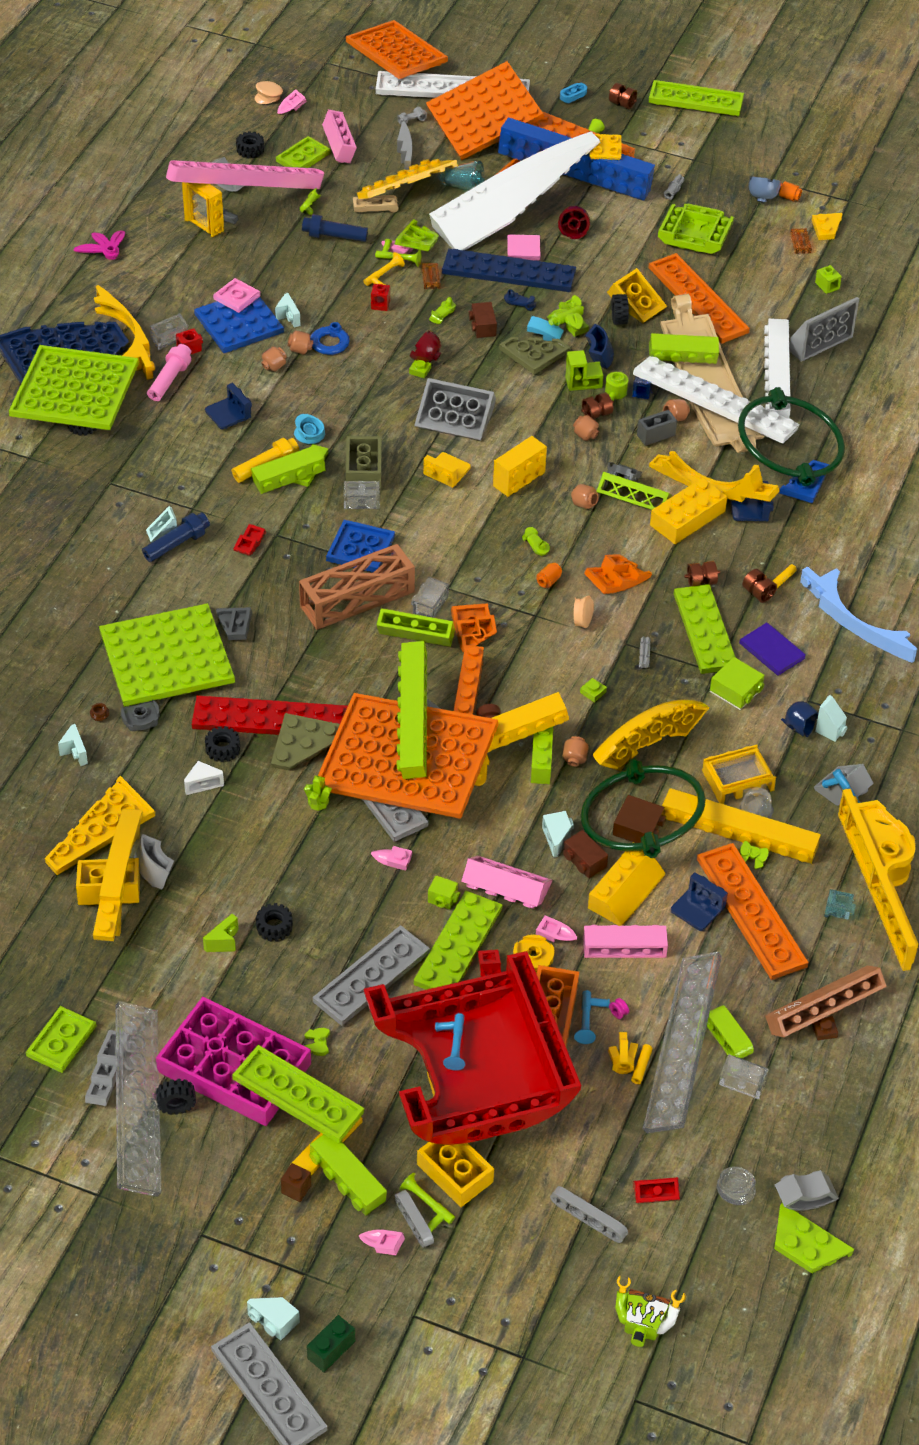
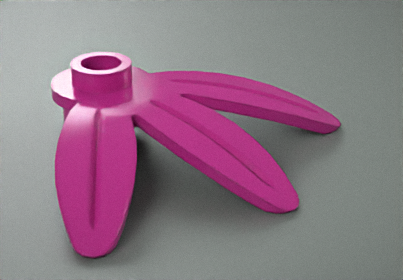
M125 231L115 232L110 241L105 235L94 232L91 235L98 244H83L73 249L75 252L103 253L107 259L114 260L118 257V246L125 237Z

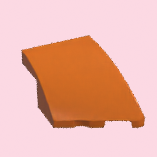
M620 554L605 555L601 567L586 568L584 573L603 594L629 589L646 581L652 575L650 571L644 572L638 569V564Z
M488 603L451 607L456 635L463 653L465 645L477 646L497 633L494 615L489 613Z

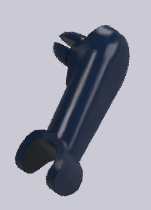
M509 289L507 294L504 295V300L507 304L522 306L528 311H532L536 307L534 296L527 298L518 295L512 289Z

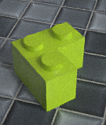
M584 350L567 352L565 378L569 391L602 388L603 372L600 362L587 363Z

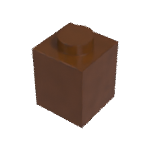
M291 1163L281 1178V1193L301 1203L311 1187V1172Z

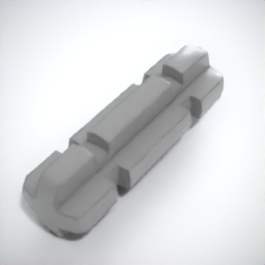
M643 636L641 638L640 668L649 667L651 644L649 637Z

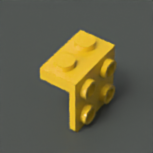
M594 134L600 140V143L589 152L591 159H621V135Z
M445 452L440 453L437 458L427 455L423 463L424 475L452 488L471 469L469 463Z

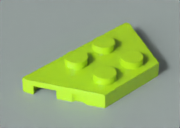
M413 219L396 238L395 245L429 251L438 241L439 235L426 226L419 227L417 225L418 221Z
M781 1203L774 1246L776 1251L810 1273L819 1271L824 1266H830L844 1256H852L854 1252L852 1247L796 1211L784 1207L783 1203Z

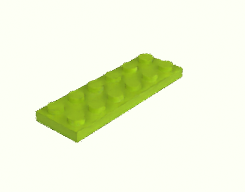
M654 80L649 103L739 116L744 93Z
M710 584L674 589V597L700 673L718 672L735 655Z
M465 890L414 978L413 985L427 990L461 982L499 916L502 904Z
M257 1045L232 1074L233 1080L337 1143L342 1141L364 1114L362 1106L260 1045Z

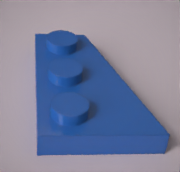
M812 460L809 463L813 471L829 465L816 460ZM826 475L815 477V482L809 486H802L797 477H792L786 486L783 485L780 488L779 493L813 503Z

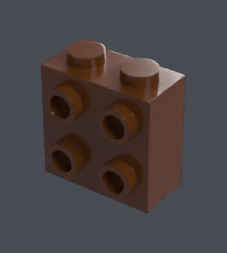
M627 795L614 821L613 835L634 843H641V837L646 832H652L659 836L660 830L658 829L663 827L666 821V816L664 815L665 807Z

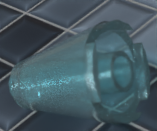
M477 160L459 164L454 168L448 167L445 168V171L439 173V180L444 185L469 191L484 182L485 177H482L484 167L482 162Z

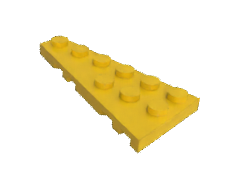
M423 160L420 162V165L409 166L408 170H401L397 172V175L387 176L384 181L374 182L373 186L362 187V191L357 192L358 199H368L385 193L386 190L399 188L401 184H410L427 178L431 174L443 172L445 168L457 167V160Z
M119 776L115 785L106 790L105 796L101 800L96 801L79 820V824L75 829L72 828L68 832L65 840L59 842L46 856L45 862L56 875H59L77 864L78 860L87 858L113 841L123 809L143 810L141 824L153 818L155 810Z

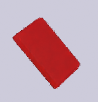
M678 1177L633 1181L636 1203L680 1200Z

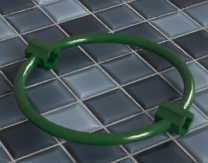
M775 387L770 390L768 396L753 400L740 413L738 419L739 435L751 455L763 465L776 472L797 477L802 486L813 484L816 480L815 477L832 472L842 462L845 453V443L842 433L835 422L818 407L801 399L785 396L781 387ZM770 402L775 410H781L788 403L805 408L820 417L833 431L838 443L837 456L827 467L814 471L809 466V463H802L797 466L796 470L780 466L764 457L748 439L745 430V420L748 413L753 408Z
M631 759L625 765V771L605 779L590 792L581 809V823L587 835L602 846L620 851L643 850L644 856L655 858L661 852L660 846L677 840L695 826L705 808V792L695 777L681 769L661 765L642 766L641 761ZM647 773L670 774L687 781L697 793L698 803L692 817L678 830L659 839L657 834L646 832L641 837V843L615 842L596 833L589 822V810L595 798L606 788L625 778H628L629 782L639 784L645 778L644 774Z

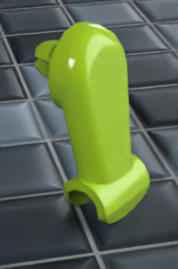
M317 188L308 194V198L300 206L301 212L306 211L309 215L314 213L310 206L313 204L312 202L321 197L316 192Z
M448 297L436 311L432 310V315L429 318L431 322L441 324L443 318L454 312L456 304L452 302V298Z
M533 527L525 529L522 539L528 541L534 553L539 556L548 554L550 546L538 536V531Z

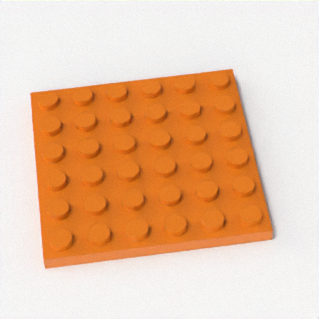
M508 61L426 102L427 108L461 161L499 142L501 127L508 117L531 125L545 118L543 112Z

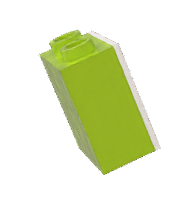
M733 657L712 677L710 692L741 710L746 704L751 702L757 693L763 690L765 685L763 683L764 674Z

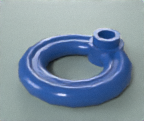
M333 322L330 326L315 330L310 340H313L312 348L315 351L325 355H334L343 352L349 346L350 338L338 322ZM325 335H330L331 337H338L340 342L334 346H325L320 343V339Z

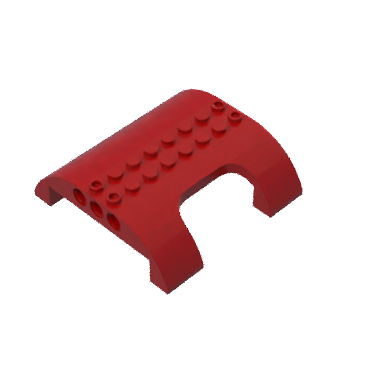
M527 951L507 955V966L504 972L389 998L384 984L363 989L375 1026L385 1035L412 1045L419 1051L424 1060L435 1091L434 1097L425 1101L420 1086L399 1091V1096L411 1130L425 1141L445 1145L464 1144L526 1129L543 1122L561 1111L581 1090V1083ZM461 1013L465 1018L461 1037L460 1058L464 1060L465 1067L461 1070H450L443 1065V1061L451 1055L453 1029L436 1032L435 1023L455 1021V1015Z

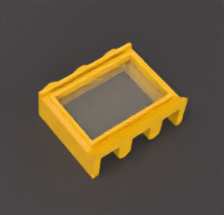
M182 182L185 221H191L211 234L212 238L223 232L222 192L211 184Z
M758 745L746 746L735 751L710 756L703 760L702 772L718 802L724 804L725 795L733 793L735 799L742 798L744 789L751 788L753 794L756 795L760 793L762 784H766L770 792L774 791L776 776H773L758 749Z

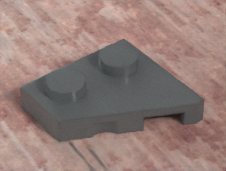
M251 607L216 608L218 618L228 640H246L252 617Z

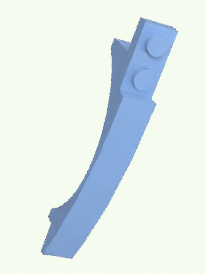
M809 567L802 569L800 582L820 600L819 608L865 641L911 663L915 661L917 648L907 640L910 637V633L871 626L856 618L846 609L837 592V579L840 574L837 568L821 577Z

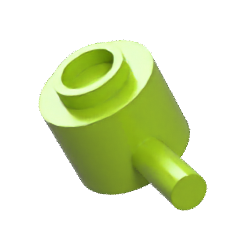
M622 372L609 373L606 377L605 392L609 394L613 401L614 399L624 398L627 395L628 389L627 375Z

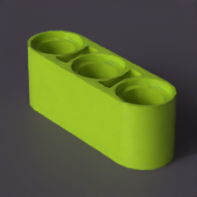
M724 1005L704 1013L703 1018L706 1026L733 1062L754 1053L752 1042Z

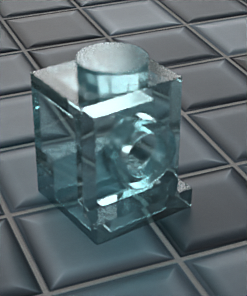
M830 889L824 917L828 918L830 915L849 920V915H854L856 903H853L854 894Z

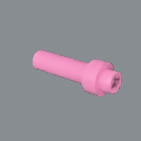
M179 344L177 347L170 349L165 357L167 363L147 391L150 399L160 401L179 371L187 369L191 363V350L188 346Z

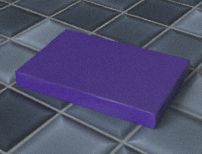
M767 622L742 637L739 642L777 676L804 660L806 655Z

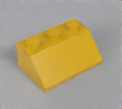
M129 858L122 903H139V858ZM108 859L78 860L76 880L78 905L99 904V894Z

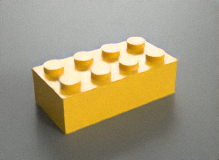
M700 478L652 509L650 526L673 544H677L724 513L727 496L705 479Z

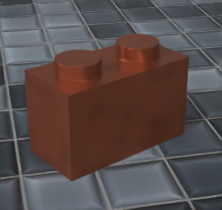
M492 302L472 303V308L469 311V320L472 321V332L475 331L476 338L495 337L497 322Z
M583 830L564 841L563 854L565 858L571 861L578 871L584 873L588 878H591L607 867L608 854Z

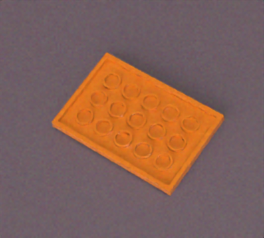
M395 20L346 36L348 44L398 79H403L406 76L414 75L448 62V56Z

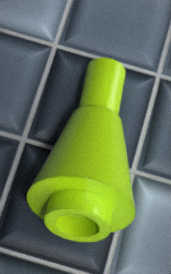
M593 119L588 130L599 134L605 129V126L601 120Z

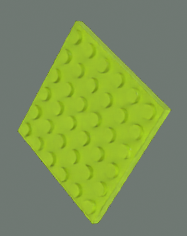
M39 345L9 409V416L111 430L138 367L139 360L134 357Z
M208 603L99 626L124 707L235 683L232 668Z

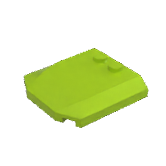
M672 204L658 231V237L664 244L677 246L681 249H691L695 252L713 254L721 250L733 224L734 217L728 218L724 216V212L721 210L698 205L684 204V207H675V204Z

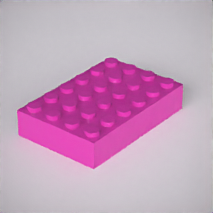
M202 996L157 1055V1072L175 1081L177 1079H181V1081L184 1079L188 1080V1082H192L196 1092L267 1126L279 1110V1107L233 1080L232 1074L257 1045H260L301 1071L306 1072L311 1065V1049Z

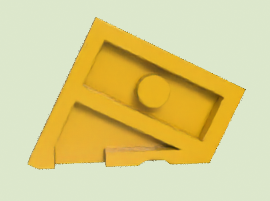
M842 213L812 215L811 220L818 240L835 238L839 223L842 220Z

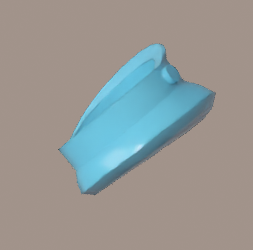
M300 414L296 417L294 436L298 441L306 444H315L324 439L326 434L322 421L309 414Z

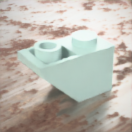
M283 1297L256 1298L247 1301L248 1316L251 1320L262 1324L270 1336H276L280 1341L300 1323L299 1311Z

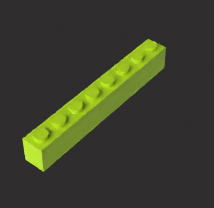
M424 641L401 643V651H398L399 662H401V666H398L399 678H401V681H398V691L401 693V697H398V707L401 708V712L397 713L398 723L400 724V728H397L398 740H400V744H397V753L400 756V760H397V770L402 773L403 779L427 777V649Z

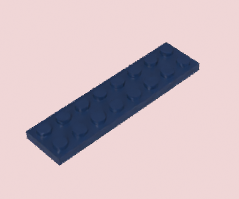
M448 248L442 267V274L571 292L576 274V266Z

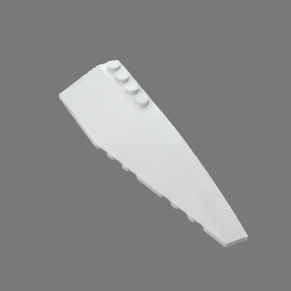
M588 132L549 147L512 165L431 212L429 215L432 227L452 249L467 250L512 223L519 213L522 214L530 203L533 204L539 195H543L551 188L563 173L566 174L574 163L577 164L583 155H587L596 147L600 140L592 132Z

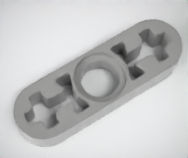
M404 1190L395 1194L397 1206L421 1247L424 1248L433 1244V1235L409 1193Z

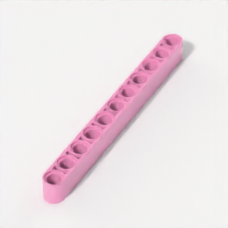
M177 160L169 162L166 178L173 182L320 189L324 176L322 170L315 168Z

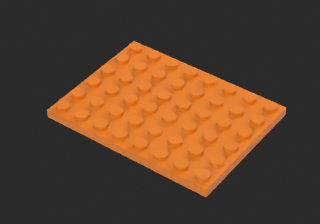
M354 693L318 776L325 777V785L332 788L331 793L461 819L498 728V719L427 706V777L403 779L402 773L397 770V760H400V756L397 753V744H400L397 736V728H400L397 713L401 712V708L398 707V701Z

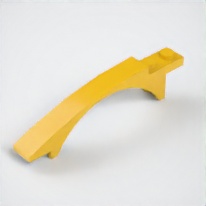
M97 285V297H94V302L100 304V307L95 308L96 314L113 317L130 328L135 338L129 350L122 356L138 358L139 364L136 370L142 369L147 380L153 379L155 365L153 361H150L149 341L140 325L117 299Z
M670 451V456L658 454L649 463V467L687 486L703 478L725 494L727 499L742 502L746 497L771 501L780 492L778 485L763 483L759 465H754L751 471L738 481L722 482L710 479L696 472L675 451Z
M123 809L120 815L99 894L100 902L93 931L94 940L114 941L115 936H120L127 866L133 845L140 838L143 810Z

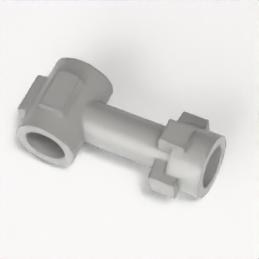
M416 107L413 113H401L397 116L399 124H402V121L408 123V120L418 118L419 121H424L427 118V112L421 107Z

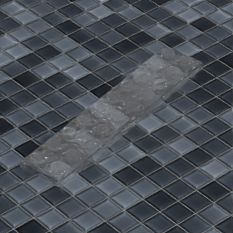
M718 951L682 958L643 1125V1130L646 1133L681 1129L685 1126L722 959Z
M118 1001L115 1005L117 1188L158 1197L161 1194L160 1110L158 1109L156 1089L159 1086V1071L157 1070L156 1063L158 1055V1013L155 1009Z

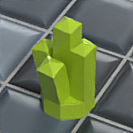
M315 775L313 784H306L304 788L308 797V804L313 810L325 809L329 803L332 788L325 785V777Z

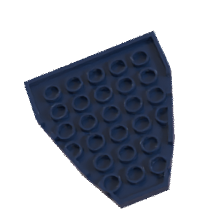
M84 322L57 324L55 328L41 325V329L31 330L30 327H23L0 335V352L20 384L29 369L39 345L112 355H121L130 347L129 340L116 322H95V325H85Z

